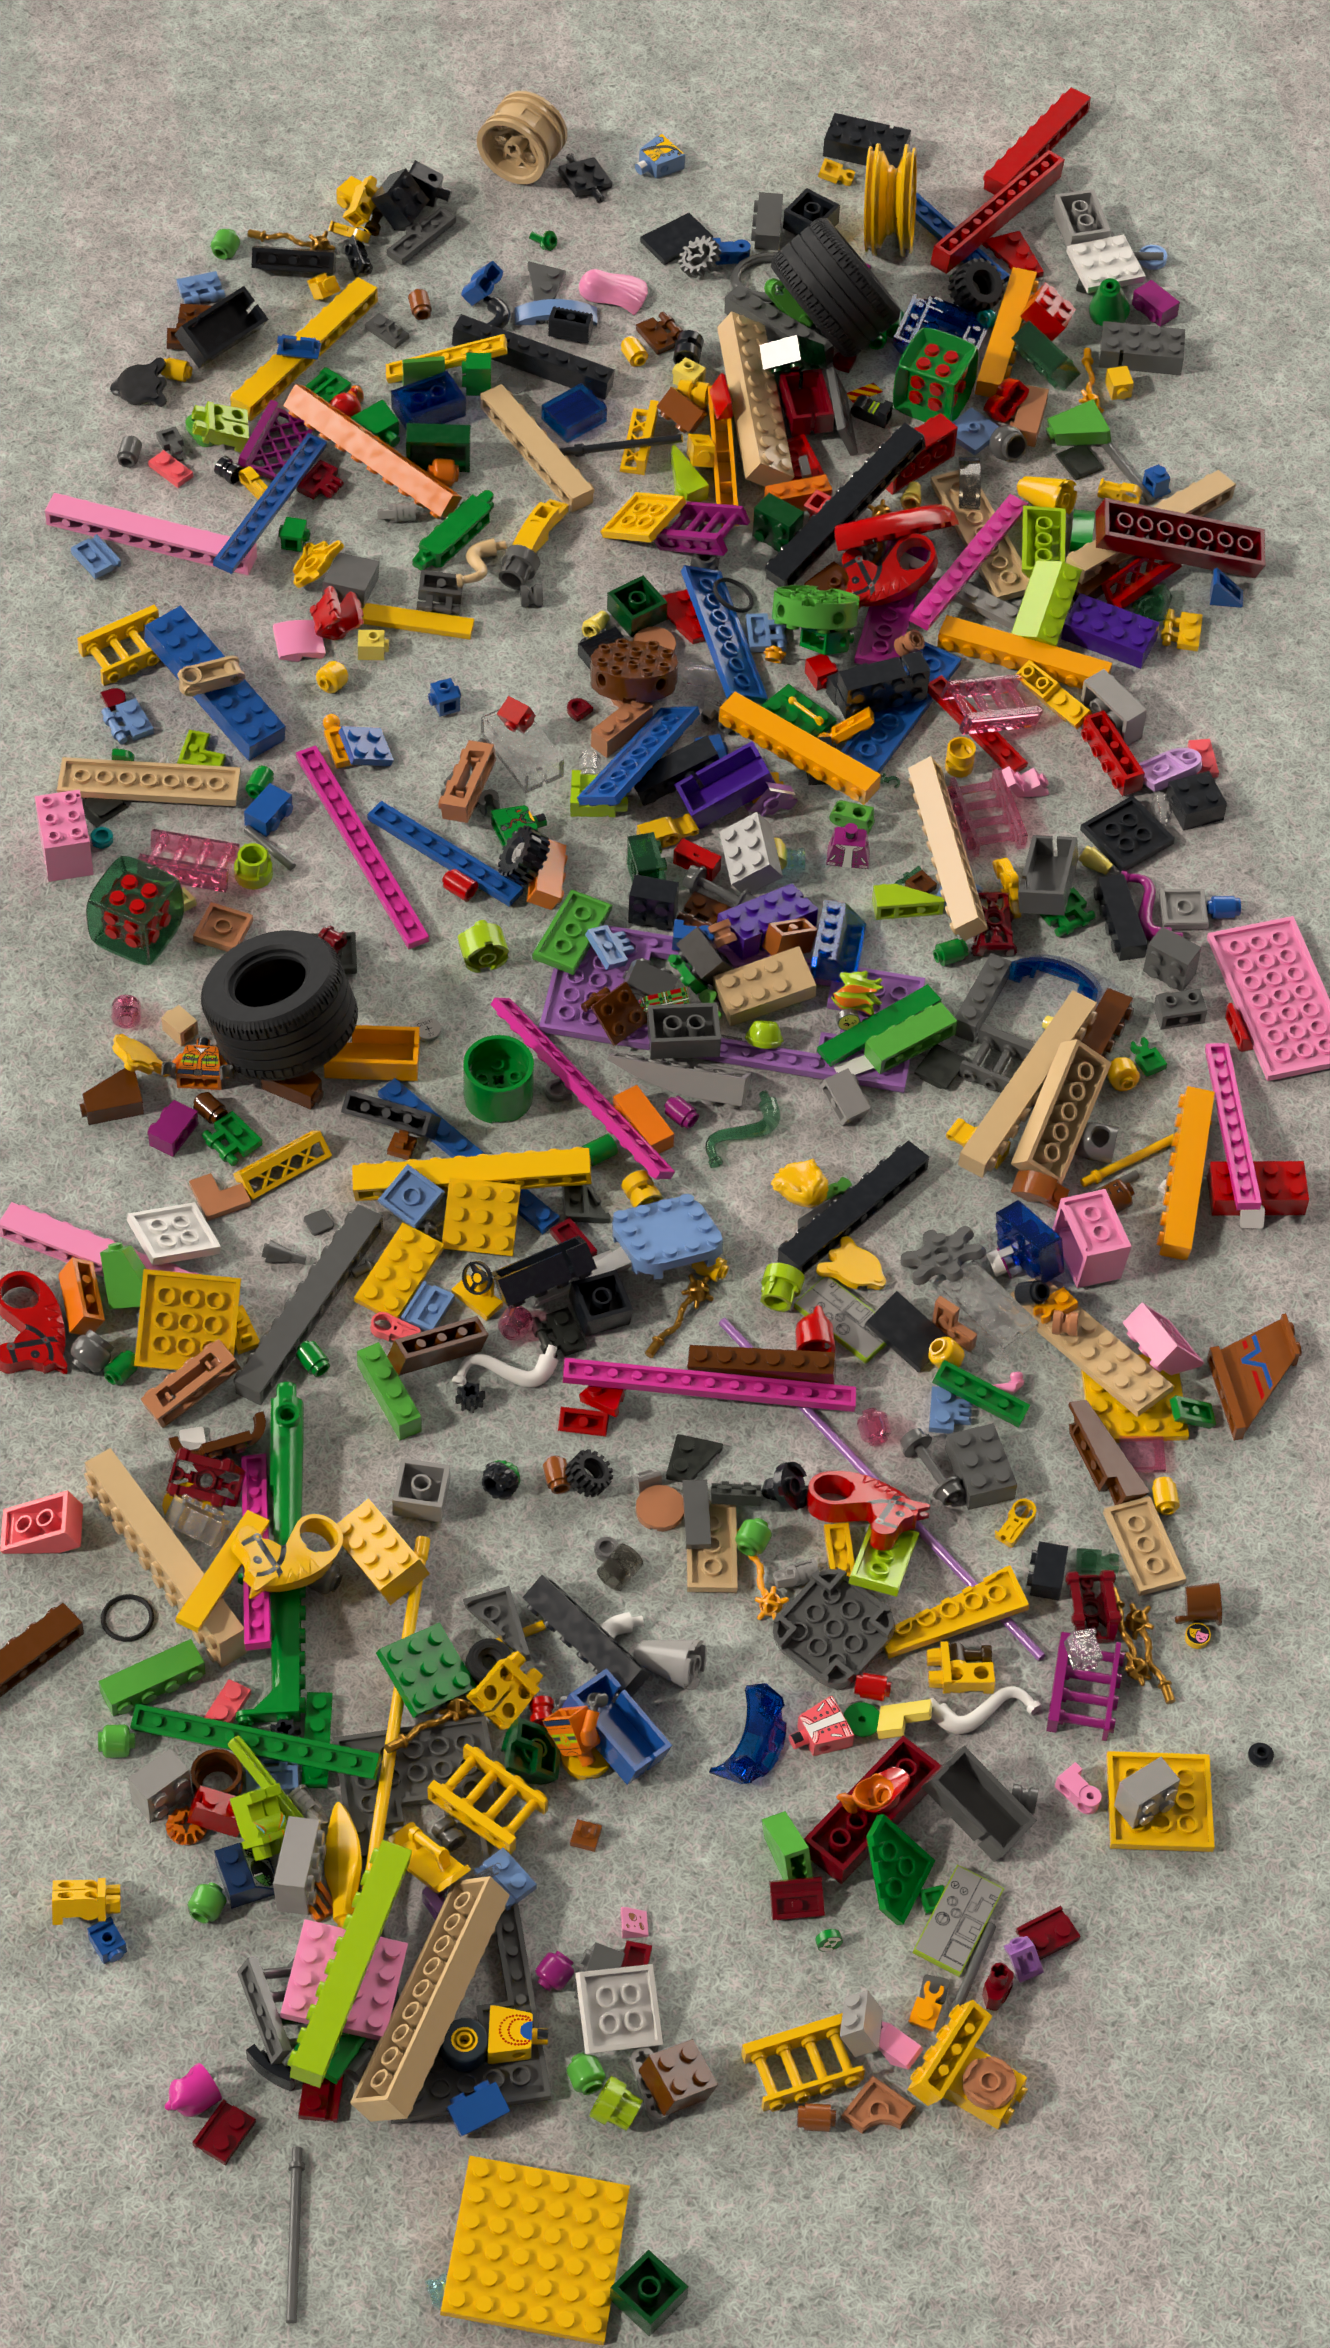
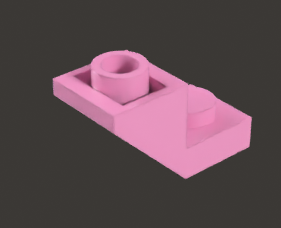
M1010 766L1002 770L1008 788L1017 797H1042L1049 795L1046 787L1049 785L1047 778L1043 773L1039 774L1035 768L1023 774L1015 773Z
M882 2021L879 2051L882 2052L891 2065L909 2070L923 2051L922 2046L892 2024Z

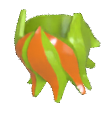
M868 971L841 972L839 976L845 985L833 993L835 998L831 996V999L841 1010L854 1009L856 1011H864L868 1015H873L874 1003L882 1004L874 994L879 989L884 988V986L879 985L882 979H867Z

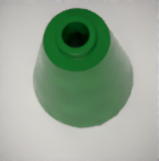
M1112 278L1105 279L1101 282L1090 302V318L1094 324L1103 326V321L1125 323L1130 313L1129 302L1117 280Z

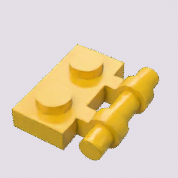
M1167 609L1166 614L1163 616L1162 645L1169 646L1171 641L1177 642L1176 649L1198 652L1203 615L1181 612V616L1178 618L1174 615L1175 611L1173 609ZM1173 627L1179 628V632H1174L1172 630Z

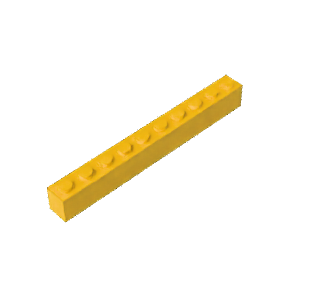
M357 277L352 283L347 285L346 289L339 295H336L330 304L323 307L321 312L315 318H312L302 330L296 333L297 340L300 341L301 337L320 340V357L378 302V288ZM273 354L266 364L259 367L251 378H248L238 390L231 394V407L247 409L248 420L252 421L267 407L270 400H275L317 359Z
M583 1147L565 1150L550 1149L538 1152L528 1150L524 1153L504 1152L498 1155L479 1154L471 1157L455 1156L444 1159L434 1157L430 1160L409 1159L403 1162L385 1161L376 1164L360 1163L359 1165H352L355 1201L378 1200L407 1164L445 1191V1195H448L449 1177L521 1185V1189L592 1184L589 1148Z

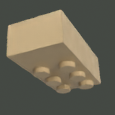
M799 946L713 976V988L717 992L718 1000L730 1026L816 997V983Z

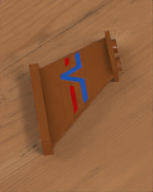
M1286 1313L1281 1315L1280 1320L1221 1350L1219 1346L1209 1348L1207 1362L1234 1441L1244 1438V1434L1291 1365L1297 1366L1299 1356L1302 1355L1301 1345L1299 1342H1296L1294 1337V1325L1292 1322H1289Z

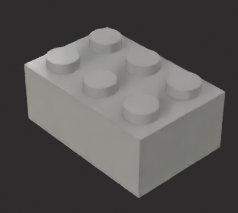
M1094 189L1055 194L1053 214L1066 247L1110 237L1111 230Z
M1105 669L1084 680L1081 703L1092 714L1104 710L1127 746L1142 738L1147 713L1145 706L1138 702L1129 690L1120 685L1116 678Z
M758 812L719 832L731 885L740 893L745 889H749L753 893L783 877L771 824Z
M288 1817L273 1882L276 1907L279 1912L308 1915L310 1905H315L316 1890L314 1886L315 1882H320L322 1869L319 1867L320 1860H325L327 1849L324 1844L325 1831L321 1830L320 1820Z

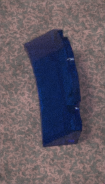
M1040 954L1023 957L1011 963L1009 980L1020 983L1024 976L1030 975L1029 978H1034L1039 970L1079 984L1077 993L1095 1002H1098L1103 989L1095 976L1084 966L1073 960L1056 955Z
M767 1683L746 1685L747 1717L742 1738L733 1754L725 1762L717 1767L710 1768V1774L739 1784H748L759 1777H764L775 1766L784 1747L787 1723L782 1720L781 1710L785 1706L783 1697Z

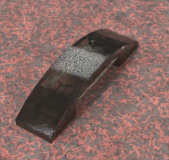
M958 456V508L980 510V458Z

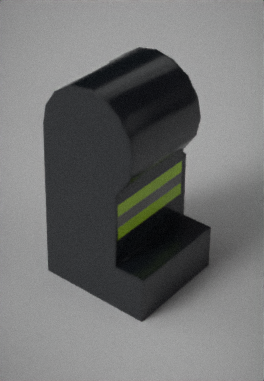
M859 395L850 411L855 418L885 429L892 417L893 402L885 400L884 403L872 400L866 395Z

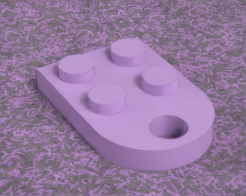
M1176 748L1139 763L1145 772L1143 784L1156 792L1168 787V782L1197 774L1202 768L1201 754L1190 748Z

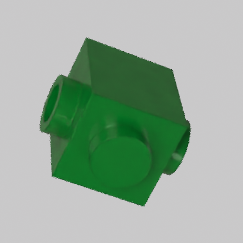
M286 517L284 525H280L278 533L281 539V549L296 552L303 551L304 544L309 542L311 530L307 528V520Z

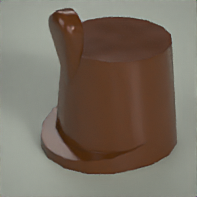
M1219 1582L1185 1587L1186 1616H1176L1175 1623L1183 1624L1194 1620L1215 1621L1218 1626H1222V1601Z

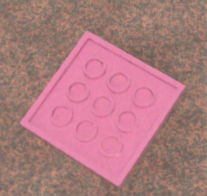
M304 1920L280 2018L304 2024L309 2023L310 2020L306 2019L310 2005H316L319 1999L315 1996L320 1981H326L328 1975L324 1974L327 1963L330 1958L335 1959L337 1952L333 1950L338 1936L344 1937L346 1930L332 1925ZM380 1937L343 2029L344 2033L378 2041L383 2037L390 2021L408 1943Z

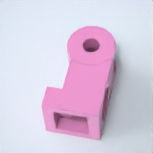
M1075 1762L1057 1777L1054 1787L1080 1812L1087 1815L1093 1814L1099 1808L1102 1797L1101 1792L1096 1787L1090 1786L1081 1777L1083 1769Z

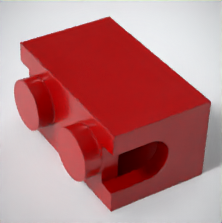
M200 1786L192 1800L187 1823L237 1838L240 1831L230 1802V1798L236 1796Z

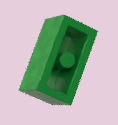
M466 353V361H462V374H466L462 375V388H466V396H481V393L491 389V353Z

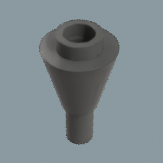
M271 1239L269 1244L264 1243L261 1257L266 1258L265 1263L290 1261L305 1265L307 1257L306 1255L294 1253Z

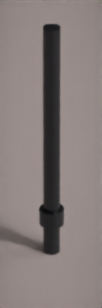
M677 434L584 445L582 443L575 444L574 447L559 448L564 456L575 455L576 457H581L588 453L682 443L683 435Z

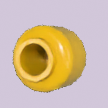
M329 661L317 671V684L327 693L337 692L348 682L347 668L337 661Z
M1118 1057L1111 1061L1107 1078L1115 1090L1128 1091L1136 1086L1140 1075L1130 1058Z
M950 1337L935 1339L931 1343L928 1353L930 1361L938 1369L943 1360L960 1367L965 1356L962 1347Z

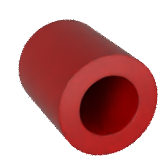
M457 869L447 871L442 879L443 888L465 902H468L478 889L476 881Z

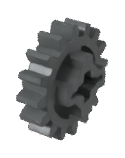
M703 235L701 240L696 237L695 242L689 241V246L683 247L684 253L679 254L682 258L678 260L681 270L688 277L693 276L694 278H697L698 274L704 277L706 271L711 273V268L717 267L715 262L721 259L718 256L722 253L719 249V244L712 237L707 238L705 235Z

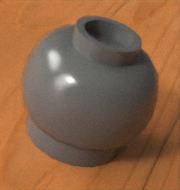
M1004 425L998 427L992 433L989 447L996 458L1003 461H1015L1025 454L1027 440L1018 428Z
M89 1329L85 1335H80L72 1344L71 1355L75 1358L72 1363L87 1374L90 1370L95 1373L100 1372L110 1362V1353L115 1347Z

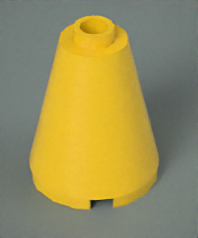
M1025 476L1017 483L1018 495L1033 506L1065 508L1066 513L1070 514L1077 499V491L1074 490V486L1077 485L1070 479Z

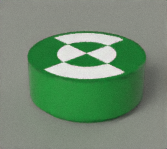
M836 1929L824 1930L815 1938L818 1950L822 1952L837 1949L843 1943L841 1933Z

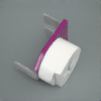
M1011 1245L1002 1250L998 1247L996 1250L986 1254L996 1277L1008 1273L1011 1279L1012 1276L1023 1272L1020 1265L1010 1269L1007 1267L1008 1264L1017 1260Z

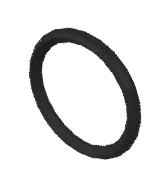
M725 577L719 578L714 582L713 593L717 600L727 609L738 613H745L752 609L754 604L753 596L743 584ZM729 582L741 588L749 598L748 607L736 608L725 602L717 591L718 584Z
M123 1594L111 1599L101 1613L103 1630L111 1638L122 1642H131L144 1637L150 1631L154 1622V1612L149 1602L133 1594ZM125 1599L141 1602L149 1613V1621L145 1629L137 1635L129 1637L114 1634L106 1623V1615L109 1608L116 1602Z

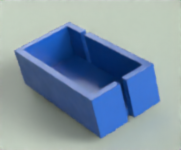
M606 1668L571 1692L561 1708L588 1706L590 1710L591 1706H589L587 1698L591 1693L607 1694V1705L605 1707H598L597 1711L599 1712L596 1729L601 1741L595 1748L628 1785L644 1774L646 1770L648 1771L662 1761L673 1745L625 1689L619 1694L615 1703L612 1702L621 1685Z

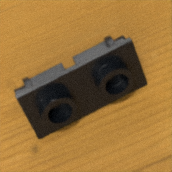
M352 235L349 242L345 245V254L348 257L350 268L355 278L358 277L359 273L369 275L372 273L373 266L370 259L367 258L368 254L365 245L361 241H356L354 235Z

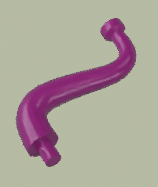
M1122 871L1121 874L1125 875L1127 883H1139L1144 887V895L1138 917L1146 940L1151 941L1161 928L1152 923L1156 896L1155 885L1145 875L1129 874L1127 871ZM1164 927V928H1166V929L1172 931V928H1171V927ZM1174 932L1183 937V932Z

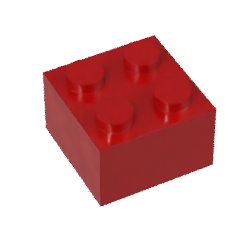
M1045 282L1029 299L1020 317L1051 343L1067 327L1076 309L1070 301L1065 300L1059 295L1054 287L1049 286Z

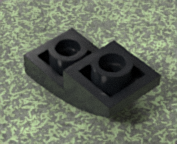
M255 2044L246 2049L247 2061L259 2074L285 2090L292 2091L295 2089L294 2079L290 2078V2066L283 2063L271 2065L267 2052L265 2050L260 2051Z

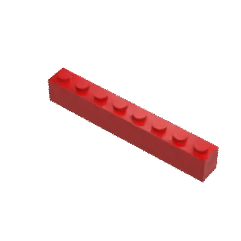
M1072 87L1066 93H1062L1059 100L1052 104L1044 115L1042 114L1033 126L1029 127L1027 133L1023 137L1020 136L1016 144L1012 148H1008L1005 155L1001 159L999 158L990 170L988 169L983 176V189L995 195L1048 150L1051 151L1089 112L1091 97Z

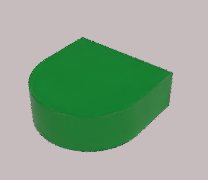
M112 749V760L134 761L135 755L129 750Z

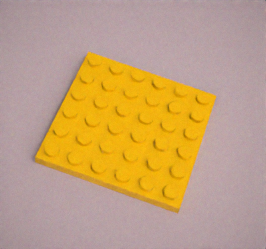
M469 2155L440 2315L604 2345L611 2305L610 2287L615 2281L630 2186Z

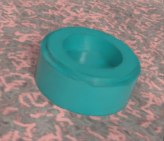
M98 827L90 835L92 845L99 849L108 848L114 840L112 831L106 827Z

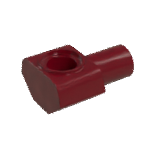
M995 1963L991 1967L990 1975L984 1983L982 1996L986 2009L999 2010L1012 1990L1014 1973L1004 1963Z

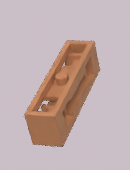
M469 740L465 749L461 750L460 761L458 764H455L451 780L447 781L444 796H441L439 799L438 807L441 809L443 819L464 823L469 822L496 762L494 744Z
M218 1339L214 1343L206 1345L203 1351L196 1357L188 1359L179 1370L167 1375L164 1381L157 1387L149 1389L141 1398V1401L158 1424L164 1428L241 1368L233 1355Z

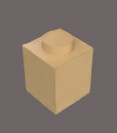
M177 1005L172 1010H168L161 1017L163 1031L181 1047L199 1034L198 1021L180 1005Z

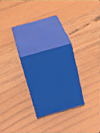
M1215 568L1210 586V605L1243 607V590L1221 570Z

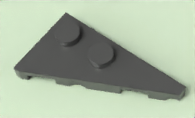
M528 261L527 269L529 271L534 301L555 299L566 276V270ZM540 320V323L544 324L545 320Z

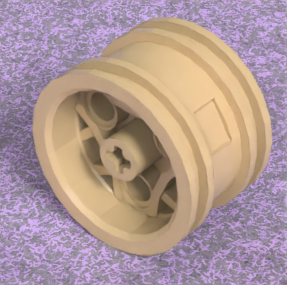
M516 91L505 96L497 106L494 114L482 125L477 134V148L485 164L499 177L515 184H530L542 176L548 168L550 161L558 155L566 144L567 127L559 111L545 98L528 91Z

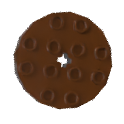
M617 639L615 643L601 644L591 655V688L599 695L617 701H623L624 698H636V702H651L663 699L675 691V685L678 680L677 656L673 653L672 649L660 646L657 641L642 642Z

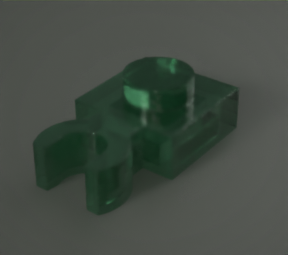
M1077 1548L1076 1572L1085 1575H1099L1102 1569L1114 1570V1573L1117 1574L1119 1566H1112L1110 1562H1118L1119 1555L1111 1553L1107 1556H1102V1550Z

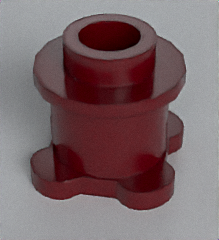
M331 925L327 928H322L318 934V937L327 941L337 954L347 943V932L342 931L339 933Z

